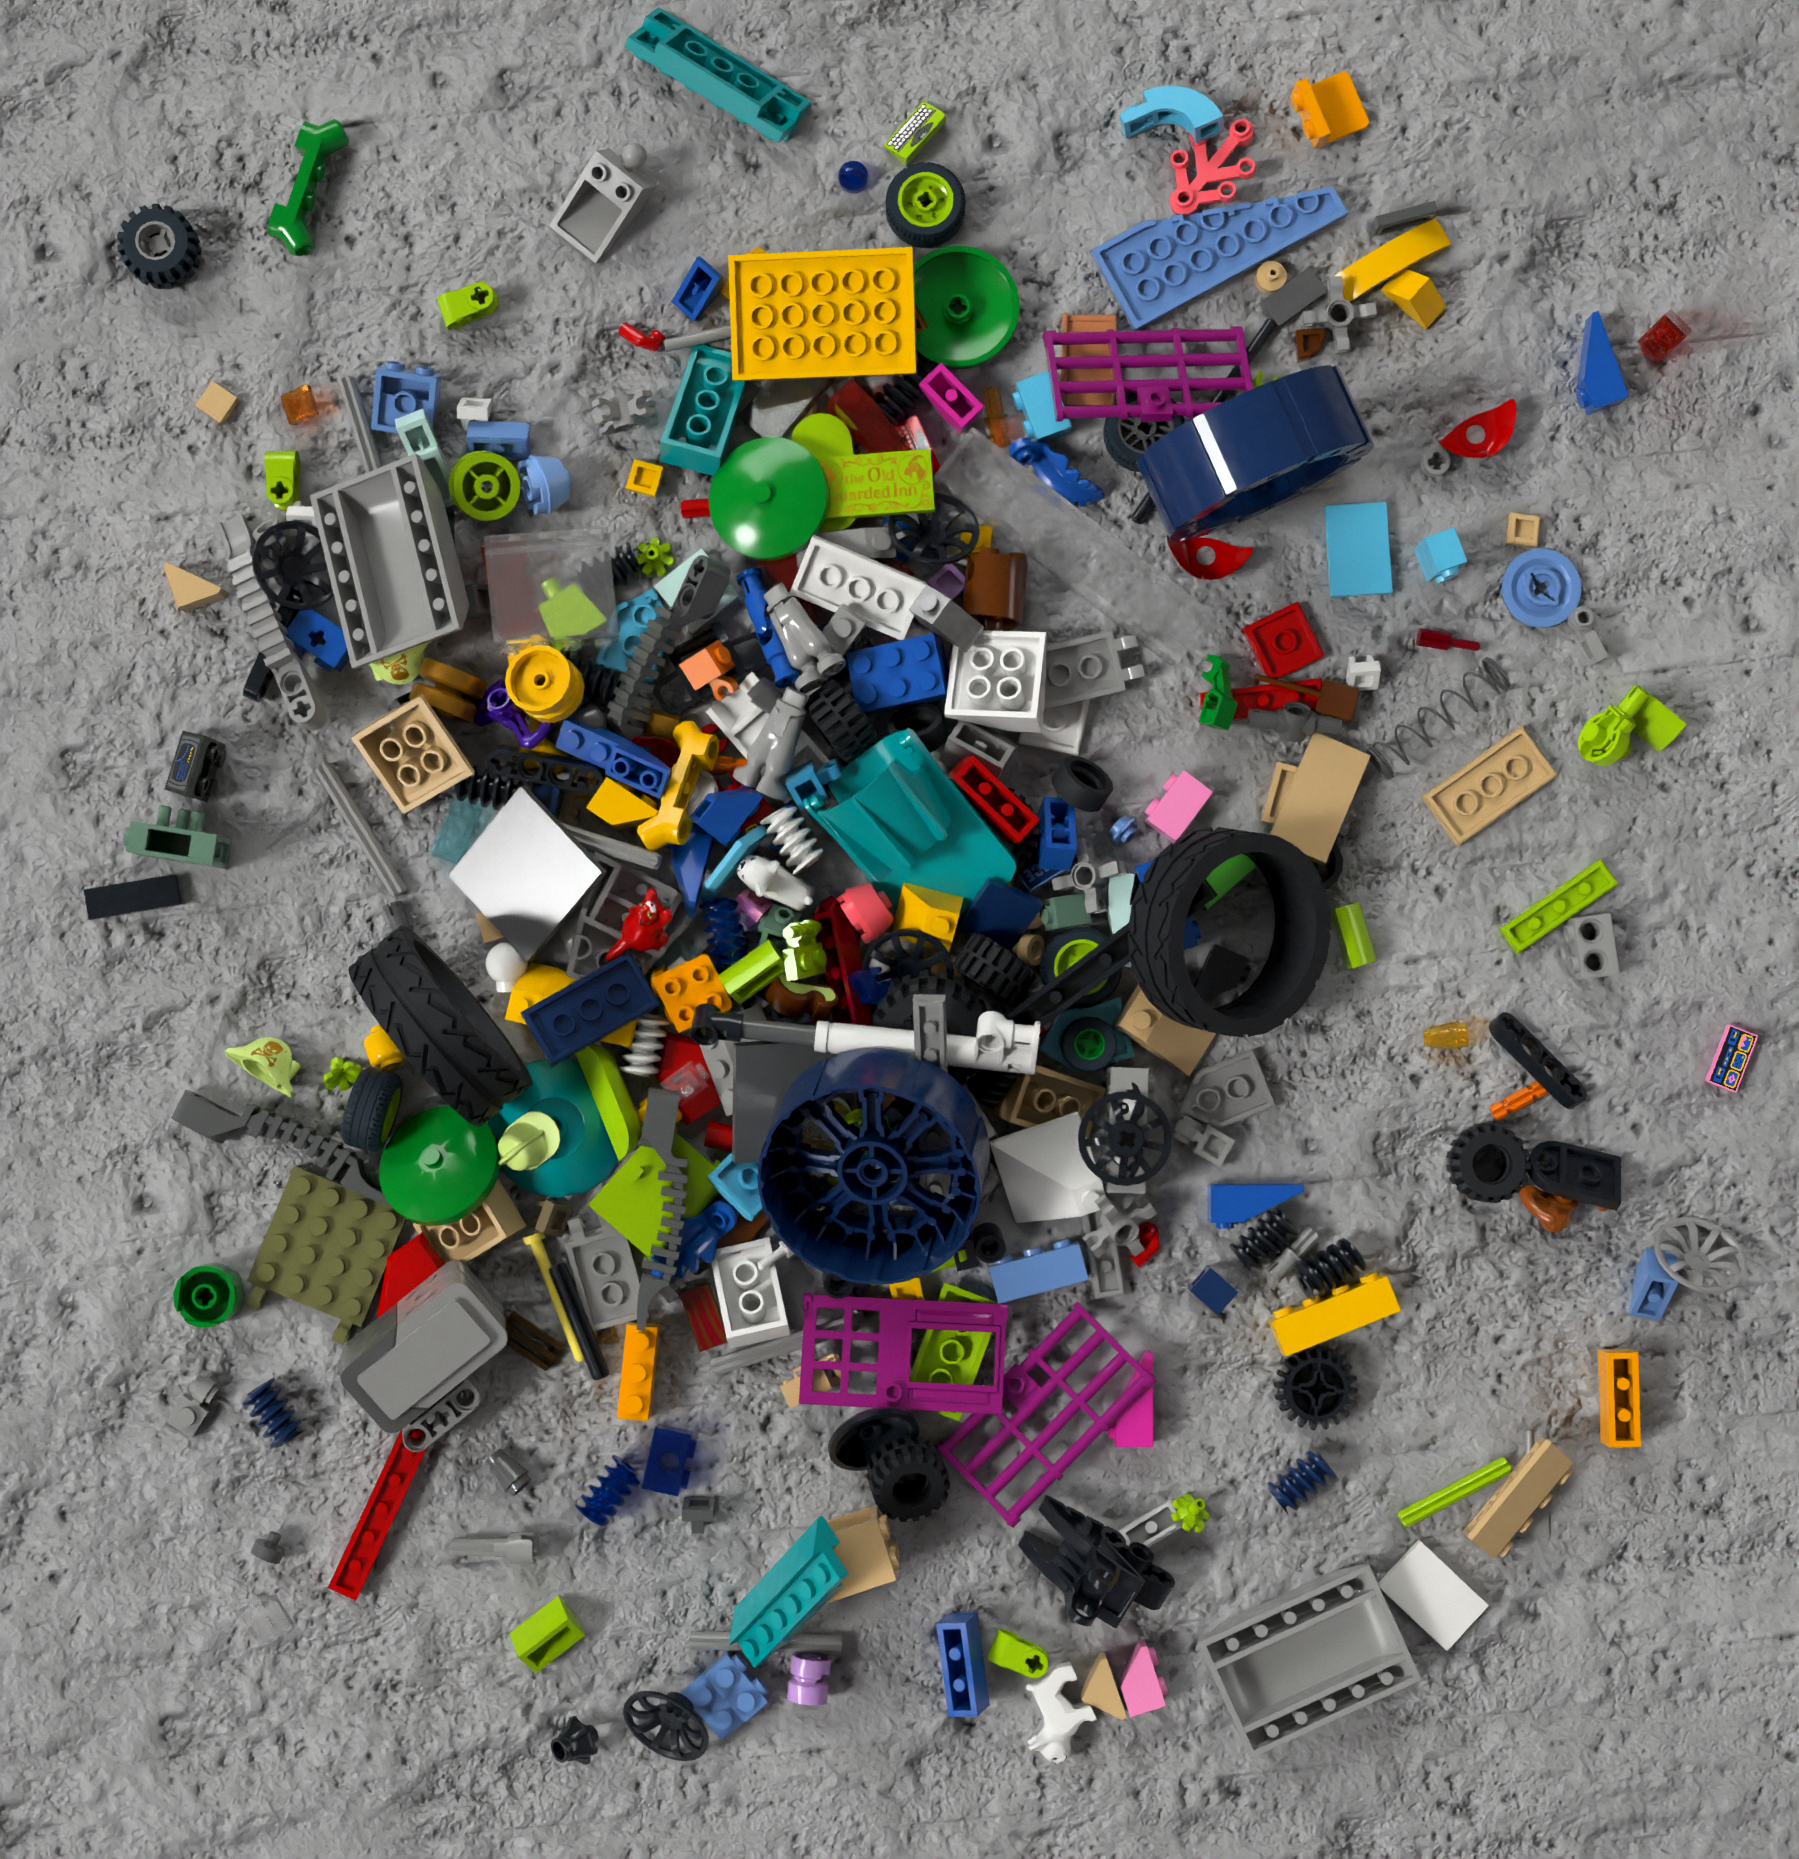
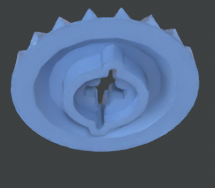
M1544 548L1532 549L1518 555L1508 565L1502 577L1500 592L1503 595V604L1507 606L1509 614L1517 618L1519 622L1525 623L1530 627L1546 628L1566 620L1570 612L1577 607L1581 596V580L1573 563L1561 553ZM1535 581L1538 584L1543 582L1547 584L1548 587L1545 589L1546 596L1542 593L1536 595L1533 592L1536 589Z

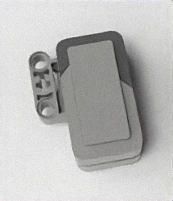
M458 1260L449 1261L346 1343L342 1351V1358L338 1360V1375L341 1378V1383L382 1430L388 1433H397L402 1430L404 1446L413 1452L422 1451L479 1405V1384L471 1374L506 1345L508 1338L504 1309L466 1264ZM463 1389H470L474 1392L471 1397L466 1399L460 1398L457 1395ZM439 1411L440 1413H444L446 1411L447 1415L443 1416L442 1414H438L436 1416L435 1412ZM417 1428L425 1432L419 1438L411 1437L408 1434L411 1430Z

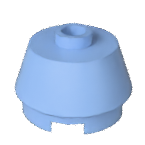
M530 455L527 460L518 462L517 472L519 474L523 473L524 476L523 486L520 487L521 494L528 510L534 508V515L542 513L549 515L569 501L570 476L558 458Z

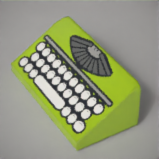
M923 101L883 147L903 165L907 166L946 123V115Z

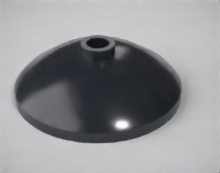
M894 1407L868 1409L850 1417L835 1430L828 1443V1453L831 1461L842 1469L852 1471L867 1470L868 1462L872 1461L871 1455L874 1451H880L879 1446L882 1443L889 1444L891 1443L890 1439L896 1436L898 1440L903 1439V1435H910L911 1439H914L916 1435L919 1436V1426L916 1418L905 1410Z

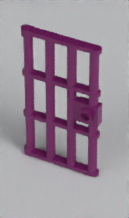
M1230 326V329L1179 330V328H1172V330L1115 331L1114 329H1108L1107 332L1056 333V330L1043 331L1042 339L1046 351L1056 422H1062L1063 419L1120 418V420H1127V417H1140L1141 422L1171 421L1172 416L1192 418L1223 402L1192 403L1190 391L1244 390L1246 392L1253 389L1242 326ZM1235 341L1237 353L1183 354L1181 342ZM1173 343L1174 354L1119 356L1117 344ZM1108 344L1110 356L1055 357L1053 345ZM1239 365L1241 377L1188 379L1186 367ZM1177 367L1178 379L1122 380L1121 368ZM1112 368L1114 379L1106 381L1059 382L1057 370ZM1169 391H1181L1183 403L1171 404ZM1136 392L1138 405H1126L1125 393ZM1116 393L1118 405L1062 406L1061 394Z
M1079 1302L1073 1305L1074 1309L1035 1349L1031 1348L1027 1352L1029 1355L1021 1364L1015 1363L1003 1376V1399L1007 1397L1019 1410L1010 1419L1003 1412L1002 1415L994 1414L1004 1426L966 1465L952 1451L988 1414L972 1413L944 1443L940 1441L936 1445L938 1450L996 1509L1007 1525L1012 1528L1022 1520L1020 1516L1056 1479L1060 1481L1064 1477L1062 1473L1103 1431L1107 1433L1111 1429L1109 1425L1145 1388L1150 1389L1157 1382L1155 1376L1145 1370ZM1084 1317L1096 1331L1055 1371L1043 1358ZM1106 1340L1118 1354L1077 1394L1065 1380ZM1128 1362L1140 1376L1099 1416L1087 1402ZM1037 1364L1050 1376V1379L1042 1387L1029 1374ZM1060 1386L1073 1400L1031 1442L1019 1427ZM1083 1409L1094 1423L1053 1464L1041 1452L1042 1448ZM1014 1434L1026 1448L986 1488L973 1474ZM1036 1457L1048 1470L1007 1510L995 1497Z

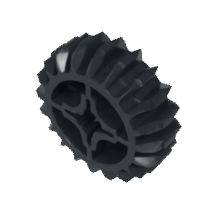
M1316 1345L1313 1355H1311L1310 1349L1306 1348L1302 1350L1303 1357H1300L1298 1352L1292 1354V1357L1295 1359L1293 1363L1284 1358L1282 1363L1288 1369L1286 1372L1281 1369L1276 1370V1374L1283 1377V1381H1274L1273 1386L1283 1389V1391L1274 1394V1398L1276 1400H1286L1280 1404L1279 1409L1282 1412L1291 1409L1287 1414L1288 1420L1293 1421L1299 1415L1297 1420L1299 1427L1303 1428L1307 1420H1309V1428L1316 1430L1318 1421H1320L1323 1429H1328L1327 1419L1331 1418L1333 1423L1338 1425L1340 1420L1336 1414L1340 1412L1345 1417L1349 1415V1412L1343 1407L1345 1404L1354 1406L1356 1403L1351 1398H1348V1394H1357L1358 1389L1348 1384L1356 1382L1357 1377L1355 1375L1346 1376L1353 1368L1351 1364H1344L1340 1367L1344 1361L1343 1355L1339 1354L1332 1360L1334 1355L1333 1349L1328 1348L1322 1356V1347ZM1312 1363L1309 1375L1305 1379L1293 1381L1296 1373L1301 1368ZM1322 1363L1334 1369L1339 1379V1385L1324 1380ZM1318 1378V1383L1326 1388L1318 1389L1313 1397V1392L1305 1387L1313 1386ZM1291 1390L1307 1395L1309 1412L1300 1409L1295 1404ZM1338 1394L1331 1406L1319 1411L1325 1397Z

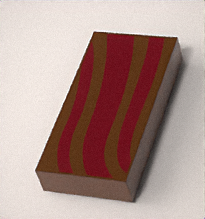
M710 1283L679 1293L699 1352L727 1343L724 1324Z

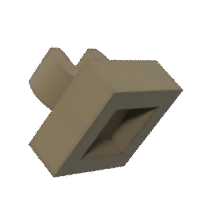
M545 1200V1202L538 1201L537 1205L542 1207L539 1218L533 1216L531 1218V1221L536 1224L535 1229L546 1234L562 1237L573 1208L549 1200Z

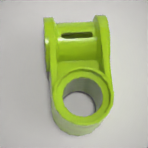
M476 282L461 289L446 292L436 298L447 329H457L472 321L491 315L497 310L499 305L498 296L484 282ZM481 294H485V295H486V297H485V302H486V303H484V304H480V303H479V301L481 300V298H480V295H481Z
M298 450L266 451L264 455L266 495L276 508L287 512L288 506H293L296 501L300 500L299 477L301 464ZM283 494V498L279 499L278 496Z
M1002 1628L998 1629L987 1656L989 1661L1029 1678H1040L1046 1673L1048 1669V1655L1043 1647L1025 1640L1011 1631ZM1035 1655H1038L1041 1665L1035 1664L1034 1668L1030 1667L1027 1658L1033 1659Z

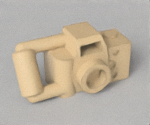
M832 1353L817 1361L841 1362L838 1354ZM801 1365L793 1368V1379H787L779 1386L790 1409L799 1405L800 1375H797V1371L801 1370ZM814 1369L813 1391L826 1392L832 1389L833 1385L841 1382V1370H832L835 1376L828 1379L824 1369Z

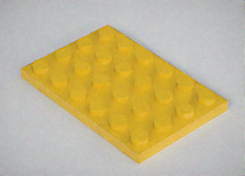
M913 247L728 255L733 381L917 374Z

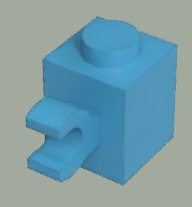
M835 759L825 763L819 770L816 769L812 760H809L784 775L786 786L800 811L806 809L803 803L805 798H812L815 795H819L822 799L828 797L825 784L842 776L841 769Z

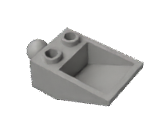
M637 143L627 145L623 150L622 158L611 149L596 150L549 225L594 263H599L641 212L657 187L635 169L643 166L646 162L647 154L643 146ZM622 186L626 188L627 194L621 190Z

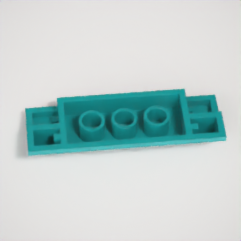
M660 7L645 16L642 27L628 36L624 46L633 52L638 59L651 63L659 68L660 72L664 75L675 78L683 83L688 90L699 93L710 100L714 106L725 109L736 116L737 120L741 123L749 124L760 131L765 138L778 143L781 140L788 141L811 104V101Z
M823 1516L815 1520L734 1608L728 1646L738 1642L744 1655L749 1659L754 1668L763 1664L778 1648L786 1645L843 1586L842 1581L849 1575L833 1551L840 1541Z

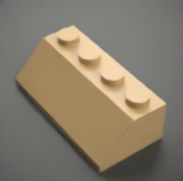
M1540 1437L1462 1533L1493 1559L1497 1555L1504 1557L1514 1544L1510 1540L1517 1531L1523 1533L1532 1523L1533 1518L1530 1515L1537 1506L1543 1509L1551 1500L1553 1494L1550 1491L1558 1482L1562 1485L1572 1474L1573 1471L1569 1467L1573 1462L1549 1440Z

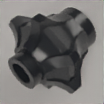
M577 1716L570 1717L567 1726L563 1727L559 1736L551 1741L553 1756L560 1763L578 1761L583 1765L589 1764L590 1756L598 1751L595 1745L599 1739L598 1732L594 1726H586L581 1723Z

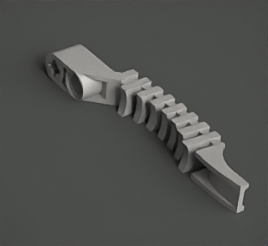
M240 512L232 519L223 523H217L226 549L225 561L229 565L227 569L229 574L233 576V579H231L233 586L238 589L236 593L238 599L243 602V605H241L243 612L248 615L246 619L249 626L254 630L252 631L254 639L259 642V645H257L259 651L266 657L263 659L266 667L271 669L276 678L290 717L307 730H318L326 722V710L314 681L297 654L293 651L295 649L293 641L285 636L288 634V631L279 622L282 621L280 613L274 609L277 608L276 603L264 593L254 576L252 553L256 543L244 515ZM260 564L262 573L266 571V568L262 564ZM302 681L299 690L294 692L295 685Z

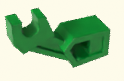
M1208 654L1206 661L1212 663L1213 666L1209 672L1202 671L1201 676L1212 684L1213 689L1205 695L1198 722L1214 729L1229 731L1238 702L1232 697L1229 677L1231 665L1225 658Z

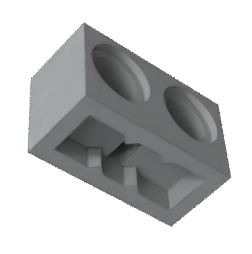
M1611 913L1567 919V926H1564V937L1566 943L1571 946L1572 956H1569L1568 963L1571 974H1575V979L1581 980L1620 974ZM1584 924L1591 925L1594 930L1591 940H1586L1582 936L1581 930ZM1590 954L1595 955L1598 959V967L1594 971L1590 970L1586 965V959Z

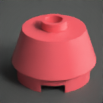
M871 882L846 888V892L836 899L841 904L840 906L851 924L861 933L863 941L869 944L876 938L881 937L895 919L888 909L893 904L885 892L882 890L878 893Z

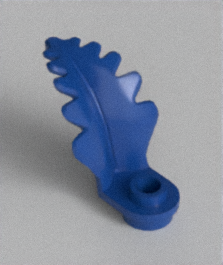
M1024 437L1015 440L1010 445L1009 459L1011 463L1021 466L1031 465L1036 472L1039 491L1044 495L1052 491L1055 503L1060 504L1067 497V505L1069 507H1074L1076 502H1078L1080 507H1084L1088 501L1090 504H1094L1096 500L1105 497L1102 489H1098L1097 485H1090V480L1079 479L1080 471L1067 468L1069 461L1066 456L1052 451L1046 442L1031 441L1030 438Z
M727 1200L714 1202L697 1217L681 1218L684 1220L683 1230L679 1229L682 1240L681 1245L677 1244V1249L680 1250L678 1260H674V1264L677 1265L676 1274L680 1279L685 1276V1266L692 1273H696L699 1269V1259L706 1263L712 1262L715 1258L718 1239L736 1225L739 1213ZM657 1255L651 1256V1259L666 1262L667 1259ZM651 1271L652 1275L663 1277V1272ZM671 1275L670 1280L673 1281L675 1279V1275Z

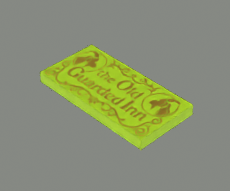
M931 449L816 458L826 473L830 488V505L826 520L935 512Z

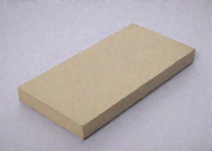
M1520 726L1421 796V798L1457 847L1557 776V773L1523 726Z
M1313 733L1269 835L1279 836L1294 844L1311 861L1324 866L1371 755L1320 733Z

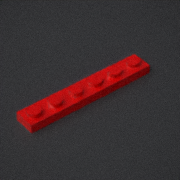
M417 1428L411 1430L408 1434L411 1437L419 1438L425 1432ZM400 1430L328 1586L329 1589L355 1601L363 1589L427 1448L419 1452L408 1450L403 1444L402 1430Z

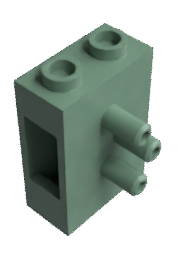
M161 805L159 806L156 825L131 821L130 828L127 827L125 830L123 843L126 846V852L144 857L227 870L232 839L202 832L205 813L202 811H193L190 830H188L191 811L179 809L176 827L172 828L169 827L172 808Z

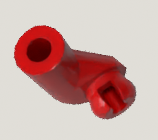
M628 322L623 323L619 328V335L634 346L655 352L660 350L663 340H666L665 336L658 330H652L650 335L647 336Z
M1143 1222L1139 1226L1140 1244L1145 1250L1136 1257L1133 1254L1129 1257L1139 1268L1160 1248L1159 1230L1155 1224L1150 1222Z

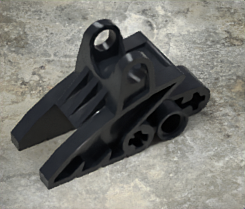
M1045 1495L1039 1506V1511L1064 1538L1060 1547H1057L1025 1530L1018 1546L1027 1558L1053 1584L1064 1592L1067 1614L1074 1622L1088 1627L1092 1625L1097 1617L1113 1628H1117L1133 1601L1151 1610H1159L1174 1587L1175 1580L1169 1572L1152 1564L1154 1554L1146 1545L1132 1542L1127 1546L1126 1540L1120 1532L1107 1525L1105 1527L1103 1523L1085 1516L1069 1506L1066 1507L1064 1503ZM1076 1609L1082 1610L1087 1616L1080 1614Z

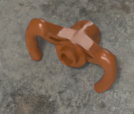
M1524 1185L1518 1193L1524 1206L1540 1220L1542 1227L1554 1233L1561 1232L1564 1228L1568 1227L1578 1204V1201L1549 1194L1532 1185ZM1597 1206L1600 1211L1608 1210L1607 1208Z

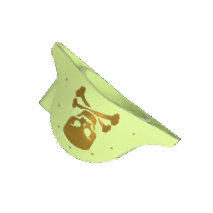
M430 642L368 664L372 668L376 681L384 679L389 683L397 685L413 681L419 674L424 661V650Z
M264 1037L246 1046L228 1048L224 1051L226 1057L252 1076L273 1089L292 1097L293 1088L290 1080L301 1066L298 1062L292 1060L291 1051L282 1040Z

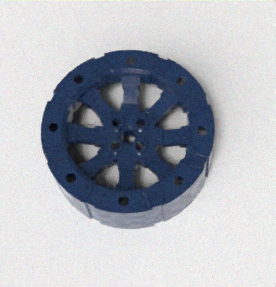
M1324 365L1305 369L1270 381L1203 412L1150 445L1138 457L1136 464L1170 540L1176 542L1228 528L1236 521L1241 523L1302 495V491L1315 488L1361 460V457L1367 455L1373 449L1374 444L1340 368L1336 365Z
M861 1048L840 1052L835 1058L830 1060L825 1058L812 1065L792 1083L785 1093L760 1154L757 1174L759 1196L766 1217L769 1216L774 1231L783 1243L803 1261L826 1274L829 1272L837 1275L839 1279L876 1285L911 1280V1277L920 1274L925 1275L940 1267L961 1248L972 1230L973 1221L977 1218L990 1157L989 1139L982 1116H978L975 1110V1102L959 1082L937 1065L925 1059L920 1061L909 1057L910 1053L886 1048ZM843 1092L845 1094L859 1092V1099L862 1102V1123L860 1128L852 1123L849 1125L834 1109L835 1104L832 1100L837 1098L838 1094ZM885 1092L916 1103L911 1114L900 1125L896 1124L891 1129L887 1128L886 1119H883ZM811 1120L817 1127L820 1126L834 1141L836 1148H832V1150L811 1148L810 1144L803 1143L804 1128L808 1121ZM937 1121L943 1130L947 1131L950 1135L949 1141L951 1145L944 1146L942 1150L921 1152V1149L911 1148L915 1139L927 1127L930 1128ZM870 1164H877L880 1168H873ZM808 1172L830 1173L831 1176L838 1177L839 1182L829 1191H822L815 1181L811 1179ZM942 1172L943 1174H954L953 1182L949 1184L942 1195L937 1192L931 1193L919 1185L916 1179L924 1174ZM894 1199L902 1200L916 1209L918 1213L912 1216L894 1218L893 1215H890L889 1203ZM851 1200H857L868 1205L870 1217L852 1213L844 1208V1206ZM822 1204L825 1208L817 1210L818 1205ZM880 1229H888V1234H882Z

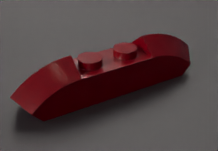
M831 894L816 907L812 916L813 920L820 922L822 925V930L816 936L817 941L822 942V948L827 957L826 973H824L826 984L832 987L839 996V1002L833 1011L834 1022L870 1026L871 1005L862 984V960L854 926L842 910L841 904Z

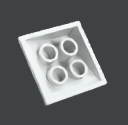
M983 630L967 653L953 645L944 712L945 717L1011 732L1042 733L1045 706L1046 632Z
M1078 1112L989 1141L1016 1223L1081 1217L1100 1210L1094 1201L1105 1194L1101 1179L1088 1169L1080 1154L1078 1131L1081 1120ZM1088 1146L1087 1150L1089 1156L1095 1164L1090 1146Z

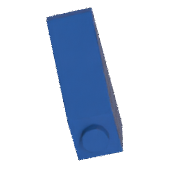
M1599 311L1593 312L1585 320L1576 398L1579 406L1585 409L1586 415L1622 404L1629 397Z
M692 822L693 826L684 845L667 843V848L672 849L671 863L687 916L694 919L714 838L696 823Z
M1207 1184L1208 1222L1215 1223V1228L1232 1229L1234 1228V1223H1243L1304 1192V1185Z

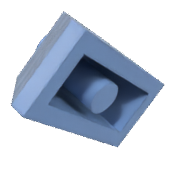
M1645 1248L1636 1267L1629 1315L1660 1321L1679 1282L1663 1269L1657 1259L1655 1249ZM1663 1252L1670 1266L1677 1262L1675 1255Z

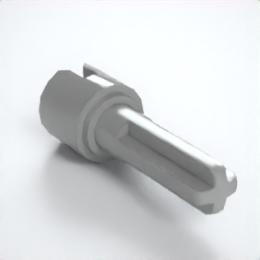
M511 1532L507 1538H453L450 1544V1553L455 1556L506 1557L510 1564H536L534 1557L539 1555V1536L537 1532Z

